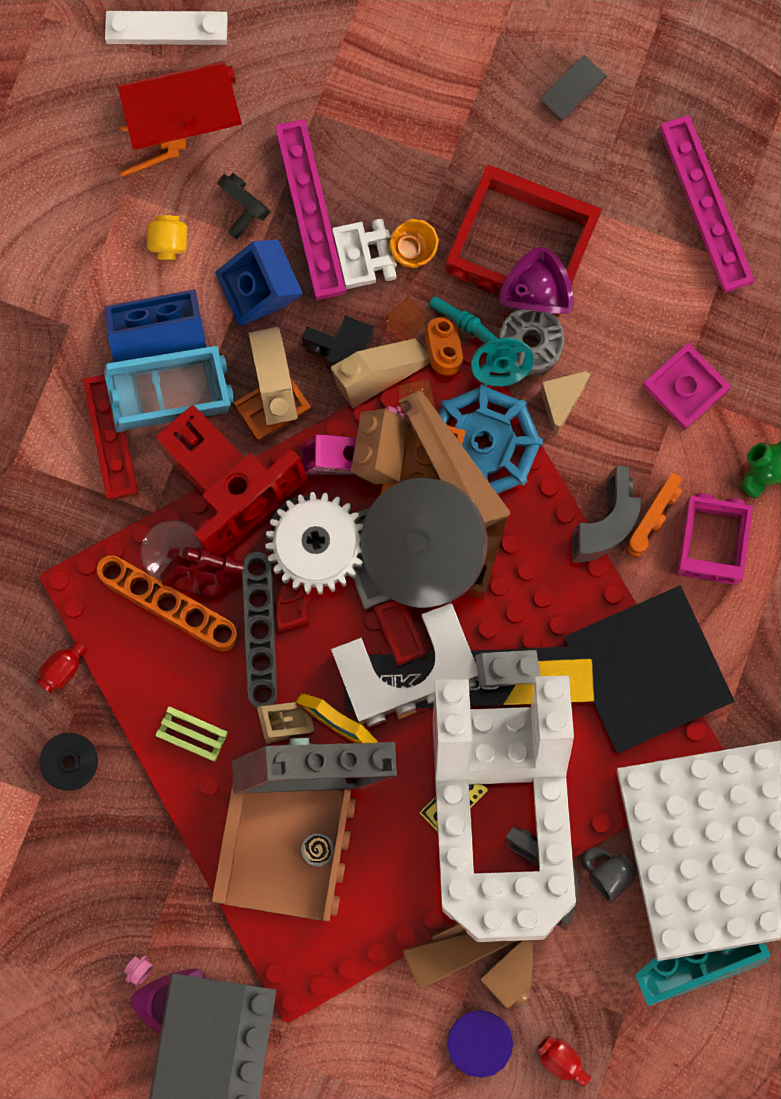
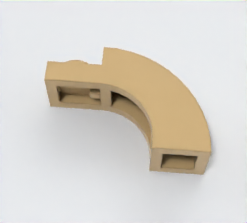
M279 327L248 332L266 424L270 425L298 419Z

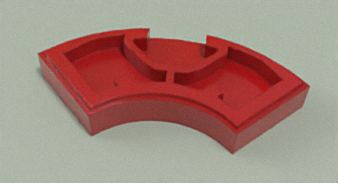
M292 579L287 583H283L275 606L278 633L309 624L307 617L308 607L311 599L318 592L317 587H312L310 593L306 594L304 585H300L297 590L293 589Z

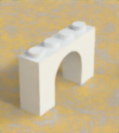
M452 603L422 614V620L435 651V663L429 676L416 686L397 688L383 682L372 667L362 638L331 649L360 724L367 723L368 727L386 721L385 715L397 711L398 715L406 714L416 709V703L426 699L428 704L434 703L435 680L469 679V689L476 686L475 680H478L477 666Z

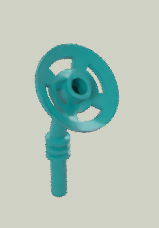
M437 296L431 299L429 306L456 322V326L468 334H475L485 343L476 350L471 360L472 373L476 379L490 386H507L519 382L529 374L534 364V356L531 348L526 343L513 338L498 339L481 324L480 318L475 317L468 311L462 312ZM483 352L487 353L486 363L480 367L479 358ZM518 352L525 353V359L521 366L516 364ZM508 371L510 372L509 374H505V375H492V374H489L490 372H494V373H505V372H508Z

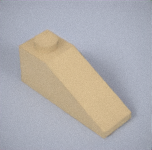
M414 338L357 351L333 365L331 370L338 390L353 409L430 364V359L417 339Z

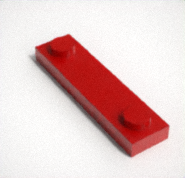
M104 374L84 378L82 380L107 500L111 501L139 495L126 430L116 433Z

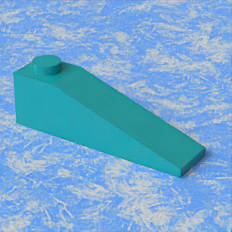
M760 943L657 961L655 957L637 972L635 977L647 1006H651L768 963L771 955L766 944Z

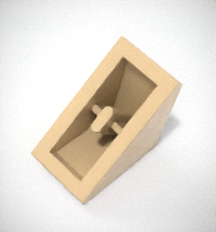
M584 371L542 383L540 391L552 432L557 435L589 381L591 374Z
M295 702L266 705L257 708L266 745L315 732L311 716Z

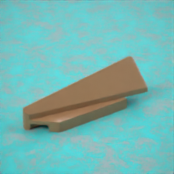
M417 391L398 400L437 479L449 482L464 491L478 507L486 527L510 515L509 509L424 393Z
M456 922L431 933L432 942L406 948L402 952L415 982L421 989L514 941L476 942Z

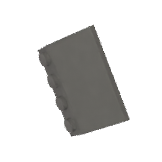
M170 973L149 1099H259L276 989Z

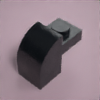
M345 315L336 338L306 327L302 337L303 347H306V351L314 356H328L326 360L327 369L331 370L333 365L357 351L369 349L374 337V326Z

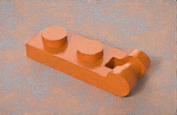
M671 473L628 542L627 552L631 557L638 558L645 553L649 546L647 536L651 529L658 532L667 517L662 514L666 505L674 506L683 492L678 487L683 478L675 473Z

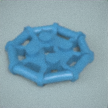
M480 384V387L450 400L444 399L440 403L441 408L438 414L446 425L451 417L457 421L455 428L466 430L462 447L487 481L488 474L496 473L503 468L506 469L509 476L490 483L498 494L518 485L524 486L528 482L526 479L539 447L543 446V439L539 438L526 407L528 403L524 399L517 400L488 388L487 384ZM479 401L480 409L475 410L474 413L462 415L458 410ZM488 401L509 410L505 415L487 409ZM517 417L525 436L516 437L510 421ZM484 434L489 435V442L492 443L491 447H485L484 450L479 449L475 438H482ZM516 446L525 447L518 467L510 462Z

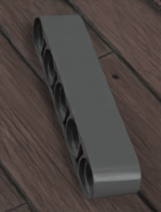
M253 552L247 555L243 560L244 569L242 571L247 693L251 705L256 710L260 706L275 705L278 701L273 572L268 557L261 552ZM257 562L263 563L266 566V570L262 575L253 576L249 573V568L252 564ZM258 593L264 594L268 598L266 604L259 608L250 604L252 596ZM257 625H265L268 627L269 633L263 639H256L251 635L253 628ZM265 656L271 661L270 666L264 671L254 669L253 662L257 657ZM260 688H267L272 692V696L269 701L259 703L254 699L255 692Z

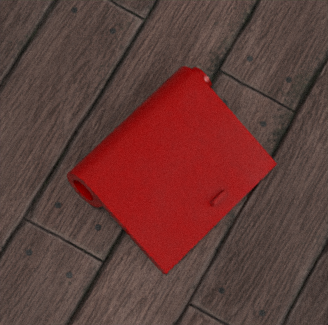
M220 61L117 85L133 150L242 125L231 85L236 83L232 65L226 66L225 61Z

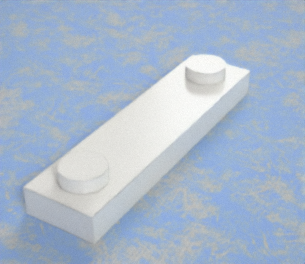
M106 11L105 40L106 44L227 45L228 16L227 12Z

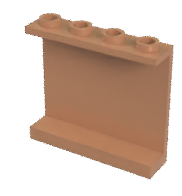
M232 784L212 902L326 922L330 921V915L337 916L340 896L334 895L336 882L342 883L345 864L339 863L341 850H348L351 831L345 830L346 818H353L356 799L350 798L351 790L234 794ZM315 833L324 834L329 837L334 846L332 859L326 865L314 867L306 863L301 854L304 840Z

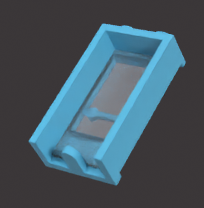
M206 347L107 363L104 377L116 433L128 429L173 422L192 405L204 416L227 414L230 403L234 402L231 385H226L224 374H227V364L224 355L219 356L218 347Z

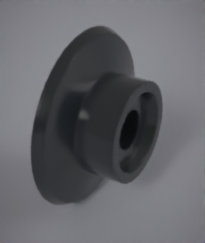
M62 733L53 737L46 743L40 755V770L43 777L50 785L64 791H72L85 786L95 775L98 766V756L95 747L86 737L77 733ZM68 757L75 758V764L71 768H66L64 765Z

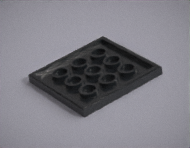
M681 585L564 636L568 647L591 646L593 703L616 754L735 702Z

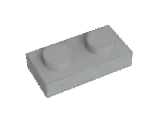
M536 650L492 652L475 655L480 687L534 684L535 677H540Z

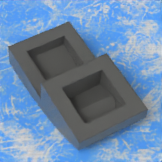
M584 55L542 96L541 100L556 115L565 120L584 98L587 99L607 75Z

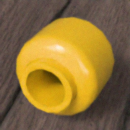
M155 215V220L148 223L147 249L151 253H157L158 260H176V254H182L186 251L187 225L180 221V216Z

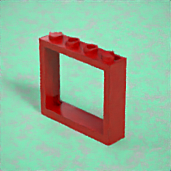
M487 164L447 258L445 272L456 277L459 282H466L467 280L477 284L478 288L486 293L494 294L495 292H501L507 276L459 258L489 188L585 226L567 269L572 286L602 209ZM552 313L553 315H556L558 317L560 316V314L558 313Z

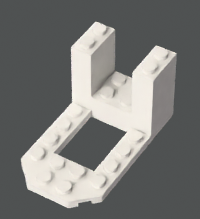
M569 676L535 677L531 707L470 709L469 679L435 680L432 726L442 911L450 919H454L476 942L544 940L556 924L573 909L576 903L566 774L574 740ZM533 782L539 871L474 874L469 784Z

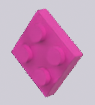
M689 342L642 385L684 430L691 426L731 389L726 380Z

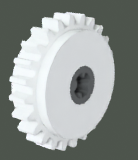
M311 492L310 500L305 501L303 496L299 495L298 504L294 505L290 500L287 501L289 510L285 512L278 509L277 513L280 520L271 519L270 521L275 531H267L266 536L273 540V542L265 545L266 550L274 551V554H271L268 560L270 563L278 562L273 569L275 574L284 572L282 581L287 583L292 579L294 590H297L300 585H304L306 594H309L312 587H317L320 595L323 593V587L328 586L334 592V583L339 581L341 585L346 586L345 576L349 575L355 578L356 572L353 567L363 566V562L358 558V556H362L360 547L361 535L359 533L362 532L363 524H355L359 519V514L357 512L349 514L351 509L349 503L340 507L339 497L330 502L328 501L327 493H324L321 500L316 499L315 493ZM319 537L320 541L325 544H320L321 548L315 550L313 545L308 543H313V538Z

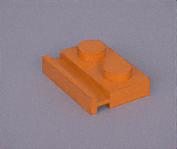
M291 379L297 417L299 418L311 411V407L295 382ZM259 387L234 402L235 408L258 443L295 421L291 420L267 425Z

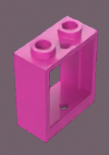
M696 493L695 496H690L685 506L676 575L739 585L744 576L753 506L745 505L744 500L737 498H728L726 501L714 500L713 495L706 493ZM695 512L739 519L733 565L688 558Z

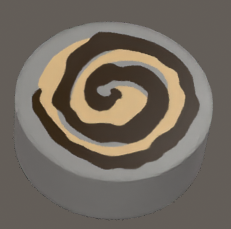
M315 833L304 840L301 854L306 863L314 867L326 865L332 859L334 846L329 837L324 834Z

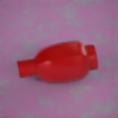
M77 640L69 650L61 649L56 651L40 667V677L36 682L49 694L54 689H62L78 670V658L87 648Z
M550 1036L545 1037L541 1041L536 1051L540 1054L541 1063L547 1070L561 1080L574 1079L582 1087H585L590 1082L591 1076L582 1069L580 1056L567 1042L561 1038L552 1039Z

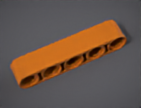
M113 555L106 556L98 563L97 574L107 588L217 651L227 652L236 646L238 641L236 628L226 618L172 587L162 585L158 579ZM116 565L121 568V573L117 578L107 579L105 577V571L108 567ZM138 581L147 582L149 585L147 592L143 595L132 593V587ZM165 597H173L176 600L175 607L170 611H163L159 608L160 601ZM194 612L201 613L204 616L203 623L197 627H191L187 624L188 616ZM221 628L229 629L232 632L231 638L225 643H219L214 639L215 632Z

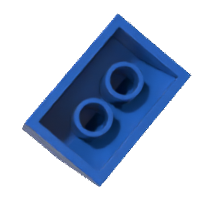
M196 289L104 307L107 336L113 362L207 347Z

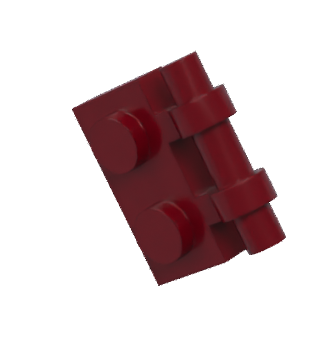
M186 546L183 549L182 557L175 556L161 573V584L217 599L232 582V572L242 573L244 562L236 560L233 555L226 553L217 555L210 553L209 549L204 547L191 548Z

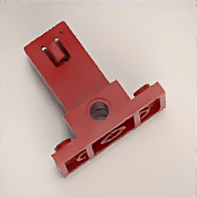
M194 405L185 410L156 436L167 458L202 493L205 502L214 516L206 518L199 525L198 531L194 533L201 547L209 549L210 553L221 555L230 551L309 481L300 457L292 449L286 454L278 455L272 461L270 468L266 469L251 453L244 458ZM188 423L194 427L192 430L188 428ZM175 434H179L182 439L178 440Z

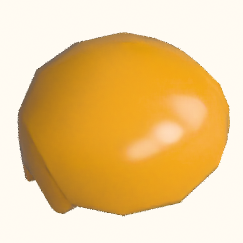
M409 219L399 225L390 236L389 250L394 260L403 267L418 268L428 263L437 252L438 236L435 229L425 220Z

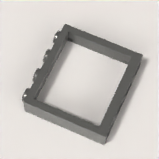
M395 742L264 746L232 761L234 794L360 789L397 776ZM346 778H353V783L346 784Z

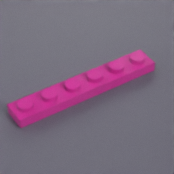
M690 115L662 123L659 128L723 293L752 285L755 280Z
M302 119L275 125L315 299L317 301L345 295L346 288L306 121Z

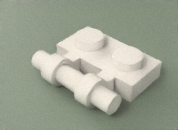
M383 219L372 221L373 231L367 233L364 231L363 222L332 228L346 289L376 283L374 271L378 270L383 271L385 281H392L397 278L395 271L397 262L389 250V240L391 237L389 230L385 229ZM368 245H377L378 258L371 259Z

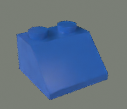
M279 240L252 241L215 271L239 326H244L280 311L303 294Z

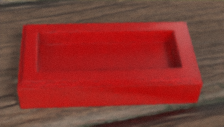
M392 599L373 607L397 667L427 655L407 605Z

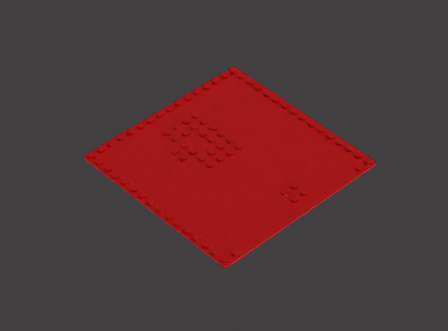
M471 338L461 344L463 361L460 369L455 374L442 375L436 372L431 364H428L352 409L348 405L255 456V458L266 469H269L272 461L278 455L286 454L292 449L302 462V443L314 435L356 438L361 412L385 409L386 406L395 408L400 406L398 400L417 391H422L435 410L439 412L441 408L440 403L444 399L450 400L479 388L480 384H484L476 379L471 369L472 357L476 350L482 346L481 342L477 338ZM483 352L480 356V367L486 363L487 353ZM494 372L489 373L492 375H500L499 373ZM487 385L488 388L513 398L507 386ZM479 401L458 410L462 415L474 413L475 410L480 409ZM488 401L487 409L505 415L509 410ZM450 417L447 425L455 427L457 421ZM516 417L510 421L516 437L525 436L518 418ZM484 434L482 438H475L479 449L484 450L485 447H491L492 445L487 434ZM516 446L510 462L518 467L525 447ZM543 446L539 447L526 479L528 482L524 486L518 485L498 493L500 499L509 509L510 515L507 517L484 600L463 594L444 605L425 608L408 606L426 652L435 651L422 620V614L450 603L454 607L471 651L568 647L564 636L636 605L635 600L607 554L588 562H571V532L579 523L588 522ZM503 468L496 473L488 474V482L491 483L509 476V473ZM356 474L353 476L307 475L309 481L290 498L293 499L299 495L310 497L311 492H314L316 499L321 500L323 494L327 493L328 501L333 502L336 497L340 498V507L349 503L351 505L349 514H353L370 508L380 496L383 484L374 485ZM195 489L43 572L40 580L74 642L78 640L87 648L82 654L87 666L212 893H214L233 784L232 761L264 746L290 744V740L287 739L266 745L258 710L253 708L248 698L242 573L232 572V582L217 599L175 589L234 624L238 634L237 644L227 652H220L107 588L97 574V566L100 560L106 556L113 555L161 581V573L175 556L182 557L183 549L186 546L191 548L201 547L194 533L198 531L199 525L206 518L214 516L205 502L202 493ZM274 512L226 554L233 555L239 561H243L247 555L253 552H261L267 557L274 554V551H267L265 545L273 542V540L267 538L266 532L271 531L270 521L273 518ZM278 562L271 563L273 572L274 616L278 593L280 592L281 587L284 583L282 581L284 572L275 574L273 570L274 567L278 564ZM254 563L250 566L249 573L253 576L262 575L266 570V566L263 563ZM116 565L108 567L105 571V577L107 579L117 578L121 573V568ZM346 575V586L341 585L338 581L334 583V592L328 586H325L322 594L319 595L317 592L313 596L307 612L309 624L278 633L275 619L278 682L277 704L293 703L298 700L301 694H307L323 699L336 711L359 723L355 711L345 712L344 682L331 649L362 638L368 655L392 653L374 609L364 610L353 578ZM144 581L136 582L132 587V593L135 595L145 594L149 587L148 583ZM258 593L252 596L250 604L259 608L266 604L268 598L264 594ZM165 597L160 601L159 608L163 611H170L175 607L176 600L173 597ZM194 612L188 616L187 624L191 627L200 626L203 623L204 616L201 613ZM257 625L253 628L251 635L256 639H263L268 635L269 629L265 625ZM221 628L215 632L214 639L219 643H225L231 638L232 632L229 629ZM265 656L257 657L253 662V668L257 671H264L270 666L271 661ZM260 688L255 692L254 699L259 703H265L270 700L272 692L267 688ZM593 701L571 702L574 740L566 774L572 859L628 827L617 777V768L724 750L704 716L616 754ZM531 704L470 706V709L531 707ZM169 706L228 732L216 762L155 736L160 729L161 722L165 718ZM433 708L415 709L416 713L400 720L396 712L385 715L386 721L371 727H368L367 723L362 724L378 743L395 742L397 776L360 789L351 790L350 798L356 799L353 818H346L345 830L351 831L348 850H341L339 863L345 864L342 883L336 882L334 895L340 896L337 916L330 915V921L326 922L219 904L264 988L276 989L274 1006L282 1020L286 1023L297 1019L404 957L402 950L428 943L432 940L431 933L456 923L454 919H450L442 911L438 832L419 814L436 797L432 726ZM174 716L171 720L215 741L219 738V736ZM313 718L312 722L315 732L295 737L309 738V744L350 743ZM168 728L166 731L167 734L210 753L214 749L212 746ZM346 778V784L353 783V778ZM533 782L483 784L488 791L470 808L474 874L539 871L531 862L504 846L505 838L512 827L519 831L525 829L537 838Z

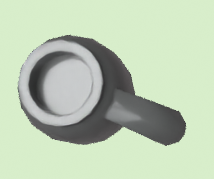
M590 848L582 854V865L590 872L589 878L593 886L610 902L622 894L633 883L635 876L638 874L633 863L623 854L613 857L609 852L601 848ZM600 857L608 859L596 869L592 867V862Z

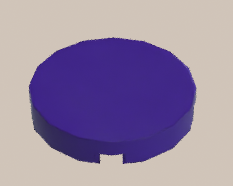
M478 1010L466 1013L454 1023L449 1031L447 1047L451 1060L459 1070L469 1076L483 1078L495 1075L506 1066L512 1055L513 1040L511 1031L503 1019L491 1012Z

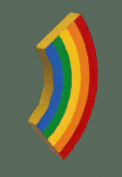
M301 694L295 702L318 723L350 743H378L362 724L342 715L323 699Z

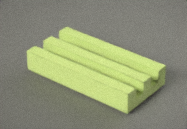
M169 706L166 716L161 722L160 729L155 736L216 762L228 732ZM174 716L219 736V738L215 741L171 720ZM167 729H173L212 746L214 749L210 753L167 734Z

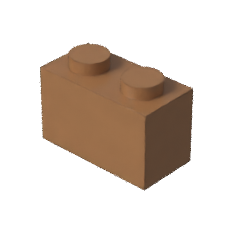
M387 409L361 412L351 472L374 485L400 482L409 422Z

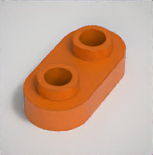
M434 318L429 322L425 332L430 364L436 372L442 375H453L458 372L463 361L458 329L447 318Z

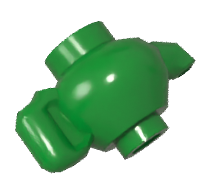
M781 441L777 444L761 442L754 445L747 454L750 472L745 475L740 485V489L751 499L758 498L764 492L766 486L781 484Z

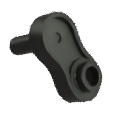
M232 172L230 176L224 173L217 181V184L246 208L228 231L235 239L241 236L255 217L264 221L271 211L244 189L247 183Z

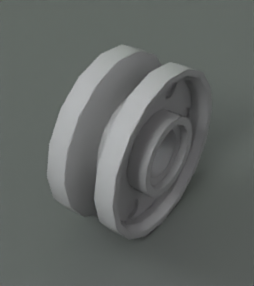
M518 309L512 312L503 322L499 338H513L523 342V339L527 336L536 337L539 345L530 347L534 356V364L527 376H539L551 370L559 361L565 343L564 329L558 318L552 313ZM524 352L517 353L516 364L519 366L524 362Z

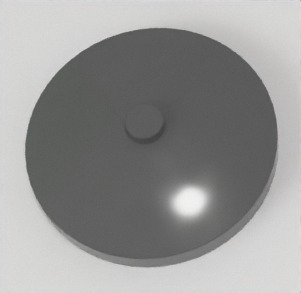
M434 478L405 480L384 491L369 509L361 533L363 561L373 582L391 599L412 607L425 608L444 605L462 596L476 582L483 569L487 555L488 540L486 526L476 504L464 491L455 485Z

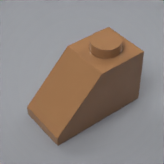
M521 940L479 979L505 1009H508L511 1005L517 1009L530 997L526 991L532 987L533 940Z

